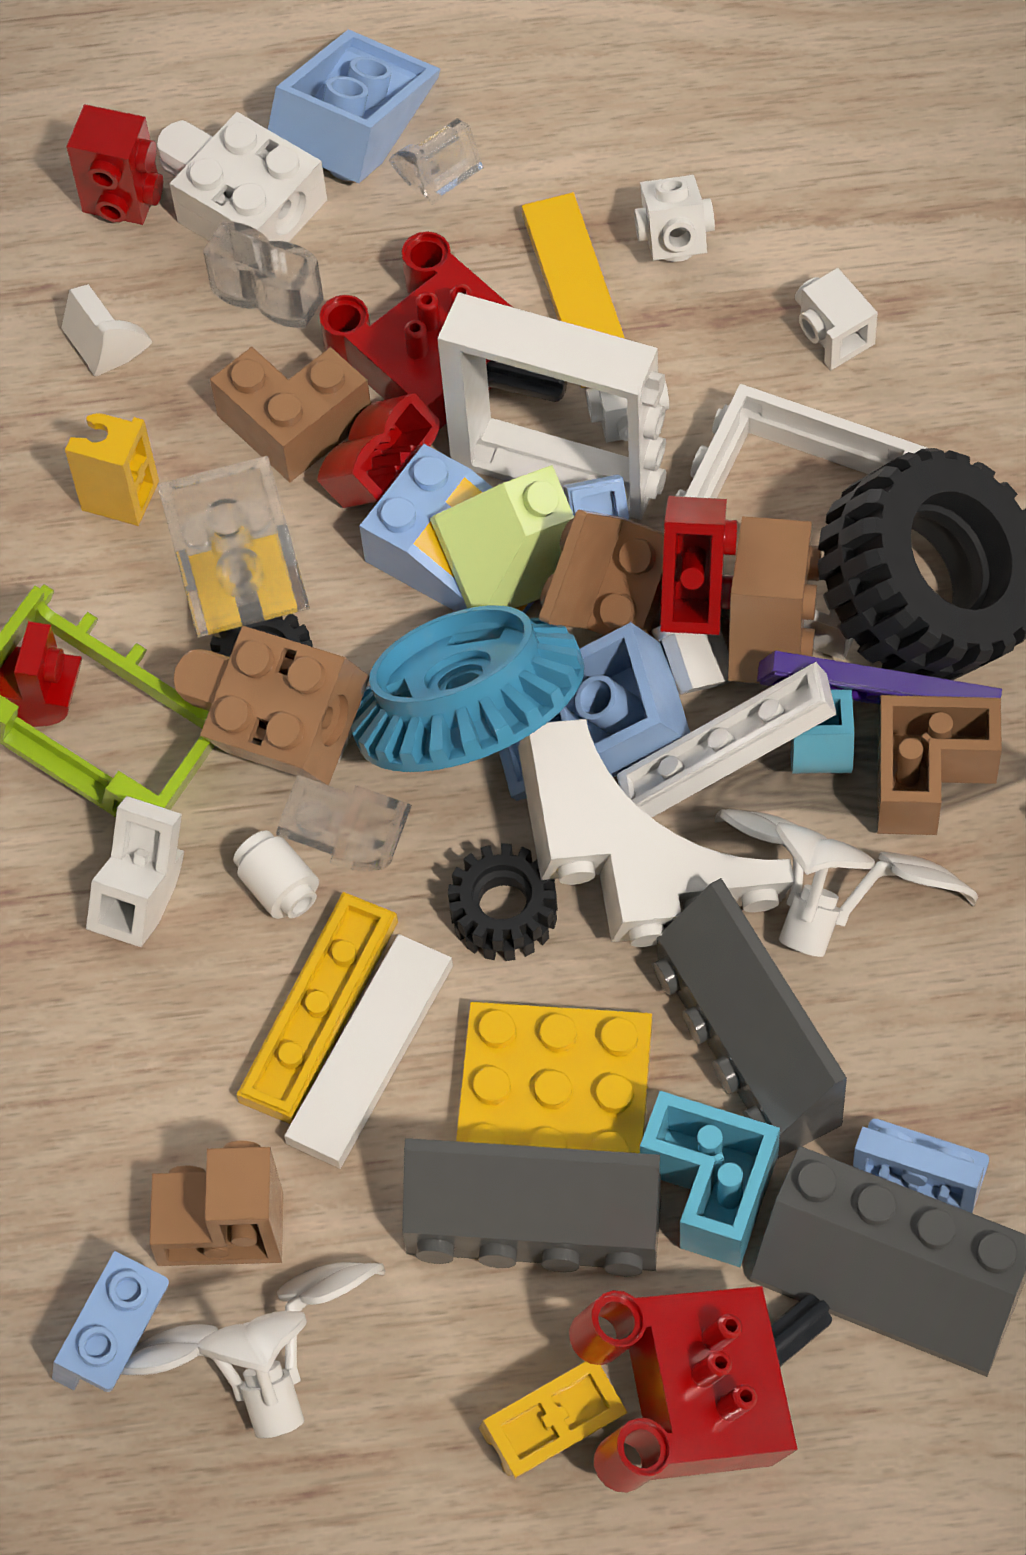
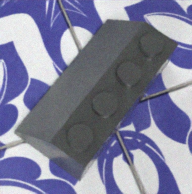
M722 878L710 883L661 932L662 935L657 937L658 961L653 963V969L664 991L668 995L676 992L687 1010L683 1011L682 1015L691 1036L698 1044L706 1041L717 1058L712 1064L721 1085L728 1094L737 1091L747 1110L743 1111V1116L780 1128L779 1159L798 1149L799 1145L804 1146L842 1126L847 1077Z
M405 1138L402 1233L407 1254L416 1255L417 1259L432 1264L450 1263L453 1261V1258L479 1259L478 1261L481 1264L493 1268H510L515 1266L516 1262L541 1263L542 1267L547 1270L563 1273L574 1272L579 1269V1266L602 1267L607 1273L622 1277L640 1275L642 1270L656 1271L661 1209L660 1155Z
M799 1145L776 1198L750 1282L797 1301H800L806 1295L813 1294L820 1301L824 1300L829 1305V1313L988 1377L1026 1282V1234Z

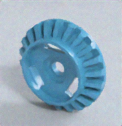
M479 606L452 612L413 629L395 641L381 654L372 667L369 676L370 685L365 689L350 729L364 758L384 769L400 772H424L466 764L519 742L555 717L569 703L580 687L584 676V659L574 635L569 634L567 628L563 625H550L540 621L539 618L529 619L524 612L508 606Z

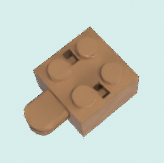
M242 625L230 657L204 649L190 650L180 659L175 667L173 680L175 690L185 701L195 707L209 711L200 734L201 737L228 754L329 786L367 687L369 675L346 657Z

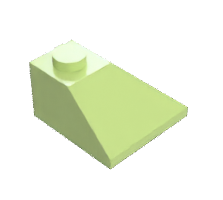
M553 465L499 484L432 516L430 521L467 608L497 605L516 609L540 600L543 586L547 579L555 573L562 553L560 549L562 532L566 524L574 518V515Z

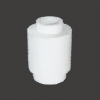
M267 830L260 831L249 837L237 849L233 861L238 867V877L273 918L280 919L287 916L289 918H296L304 914L314 904L317 898L315 892L319 885V879L283 837H274Z

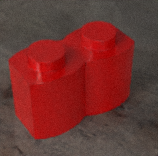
M416 393L370 404L354 421L349 434V440L336 446L326 456L320 467L317 481L342 508L378 502L423 444L429 447L432 445L439 431L440 419Z

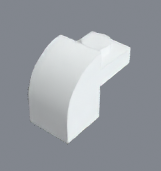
M128 796L124 798L117 807L111 857L91 883L86 924L87 930L142 947L159 924L179 877L184 855L183 850L177 849L181 813Z

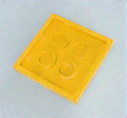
M470 1002L456 1141L640 1153V1144L645 1128L653 1025L652 1013Z

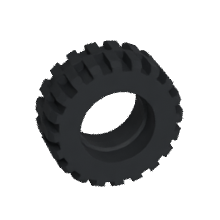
M937 448L920 449L915 453L908 452L850 485L842 492L841 498L831 505L826 514L825 523L828 525L821 528L818 550L824 552V557L818 560L819 580H825L828 589L823 597L828 610L834 609L841 621L837 625L838 629L845 639L853 638L860 646L857 652L868 662L873 664L880 661L883 663L882 669L955 680L1014 650L1016 645L1024 642L1026 639V508L1023 510L1014 499L1018 494L1008 482L999 483L994 478L996 472L984 463L976 462L970 464L969 456L951 450L944 453L943 450ZM911 530L925 537L942 557L952 583V604L941 598L922 576L912 550Z

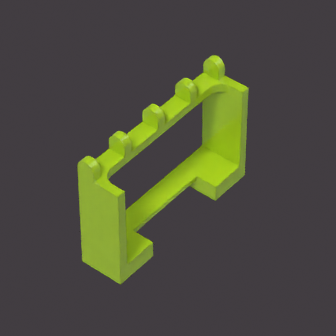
M45 584L41 588L34 585L0 632V668L24 637L28 621L50 624L54 635L203 729L209 711L191 705L177 693L175 688L138 666L147 651L146 648L136 643L126 657L122 656L89 635L98 621V618L87 612L78 625L75 626L52 611L47 605L52 599L54 590ZM0 695V744L114 817H116L117 807L126 796L171 810L215 747L214 744L200 736L158 796L119 770L113 778L38 731L17 717L19 706Z

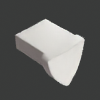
M89 284L69 290L61 329L87 363L89 370L94 376H99L131 361L151 345L152 340L143 328L131 322L114 320Z
M661 626L652 630L654 639L663 644L679 695L731 682L728 681L729 652L721 628L719 635L660 632Z

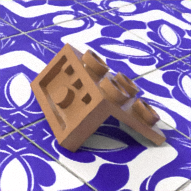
M577 510L574 518L566 524L560 539L562 553L555 573L547 579L540 596V603L543 607L539 620L550 625L586 628L603 636L631 622L650 635L662 601L664 533L624 517Z

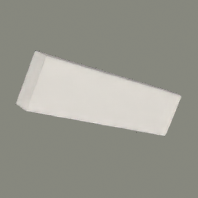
M817 662L805 667L617 774L620 788L651 818L835 716L836 710L827 674Z
M400 934L397 935L284 1135L287 1145L341 1169L453 967L452 957Z

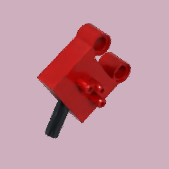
M426 231L409 237L403 244L401 251L406 290L409 296L371 325L367 306L362 300L351 295H339L327 300L321 307L319 318L325 351L330 347L368 380V385L384 400L416 393L440 419L439 429L447 424L437 338L458 292L509 307L512 306L451 254L450 245L443 236L435 232ZM486 359L488 390L493 387L552 402H558L563 399L567 388V381Z
M763 1286L638 1298L624 1291L612 1290L603 1293L573 1319L569 1328V1340L575 1353L582 1360L594 1365L610 1363L629 1349L642 1418L628 1421L598 1445L594 1454V1468L601 1482L615 1492L628 1493L638 1489L650 1480L770 1467L797 1451V1443L780 1367L830 1326L832 1317L829 1313V1305L824 1300L820 1301L813 1294L806 1295L771 1324ZM599 1317L608 1320L612 1324L616 1332V1339L607 1336L603 1332L599 1324ZM624 1443L634 1447L639 1453L641 1468L633 1465L627 1459L624 1452Z

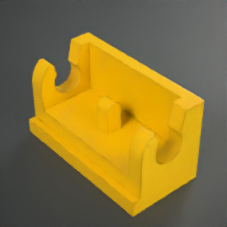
M100 413L88 415L86 417L88 426L95 430H105L108 435L100 442H91L87 438L70 437L65 448L82 511L139 526L159 483L145 421L133 417L132 421Z
M585 1361L484 1419L479 1426V1430L487 1444L494 1446L502 1461L501 1467L506 1475H513L514 1479L626 1415L628 1412L601 1365H594Z

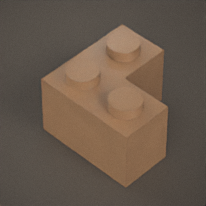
M250 347L210 378L217 416L289 483L349 437L354 421L371 404L368 380L331 347L289 380L253 347Z
M742 516L731 588L728 681L760 683L757 682L759 662L774 651L813 657L815 629L804 628V620L815 619L817 585L808 584V580L819 581L818 560L821 558L822 551L818 550V546L811 545V521Z
M881 695L878 721L877 834L937 835L942 803L941 783H997L1002 752L1001 698Z
M232 1141L225 1144L223 1148L207 1149L206 1171L197 1166L185 1165L174 1167L169 1170V1173L152 1174L149 1245L158 1266L282 1263L283 1190L271 1147H261L258 1143L251 1141Z

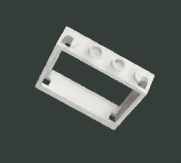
M458 292L437 338L451 458L476 473L504 481H509L553 465L562 489L563 485L619 474L623 477L629 517L641 520L650 498L656 499L657 494L661 495L666 479V469L660 468L665 452L666 439L659 437L666 408L659 405L665 383V374L658 373V348ZM486 359L627 398L629 457L491 418Z
M740 384L730 405L725 404L723 409L719 408L716 413L712 432L715 435L710 446L701 445L695 455L690 474L693 480L687 492L680 489L676 496L717 498L748 433L866 474L872 473L908 452L915 453L927 447ZM722 609L721 616L730 619V610ZM834 609L830 611L829 615L815 610V619L804 620V628L815 629L814 650L844 660L854 639H845L838 629L837 625L841 621Z

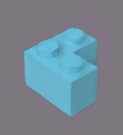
M659 1091L640 1144V1153L660 1155L662 1181L691 1189L680 1220V1248L740 1267L778 1158L780 1128Z

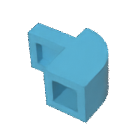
M831 690L836 715L791 740L792 774L852 773L854 756L852 690Z

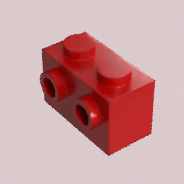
M84 104L66 146L82 212L101 216L111 222L126 221L143 225L151 205H158L164 185L163 175L157 172L155 162L156 142L150 139L146 117Z
M668 496L664 523L660 632L719 635L722 609L730 610L733 575L723 574L724 555H736L737 520L726 519L727 499Z

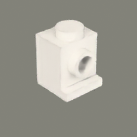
M839 268L821 278L814 277L806 281L795 294V300L801 306V314L799 315L800 326L811 342L815 344L819 342L825 348L824 364L830 371L875 344L878 312Z

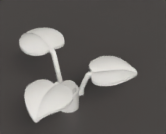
M721 809L715 817V823L726 821L749 836L783 845L792 855V870L795 882L791 887L786 902L790 909L779 936V941L785 946L804 954L823 957L835 925H846L849 914L876 880L882 876H899L914 883L957 891L972 906L976 904L978 899L977 893L960 881L954 874L942 866L923 858L900 853L880 852L878 858L880 861L875 863L874 859L856 847L838 840L827 839L816 831L798 826L775 815ZM828 868L870 869L840 908L836 906L839 897L833 892L823 889ZM804 872L806 875L815 872L812 885H804L802 891Z
M341 1262L305 1271L286 1282L277 1291L279 1300L287 1302L285 1311L268 1313L253 1319L251 1322L231 1325L219 1330L216 1326L205 1324L185 1325L165 1330L136 1346L122 1371V1375L161 1373L179 1367L197 1356L209 1357L215 1361L232 1386L236 1401H245L257 1438H272L291 1432L304 1423V1417L294 1388V1384L301 1381L297 1369V1334L307 1323L305 1314L300 1311L308 1304L316 1305L335 1299L354 1289L374 1274L384 1275L383 1263ZM285 1346V1368L282 1369L280 1361L275 1360V1358ZM231 1364L248 1368L243 1372L245 1381H242Z

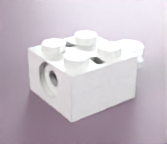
M238 112L214 136L184 120H180L164 128L158 137L157 148L161 166L165 171L175 176L169 184L178 223L260 272L270 264L327 201L322 161Z

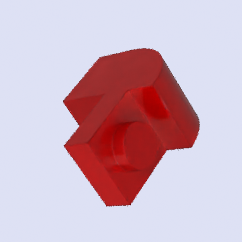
M28 621L21 647L16 646L0 668V695L19 706L17 717L32 727L57 724L68 715L82 664V656L64 654L63 649L57 648L50 624Z

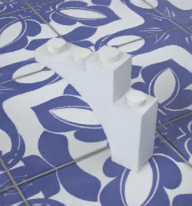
M586 719L547 722L544 726L520 741L518 750L541 880L559 879L562 884L574 885L588 882L595 875H600L611 942L630 940L631 945L634 947L656 945L657 937L662 935L661 932L710 883L720 878L726 884L737 904L743 906L745 912H762L775 908L794 884L795 880L790 859L763 860L720 853L682 838L652 819L627 796L608 772L595 748Z

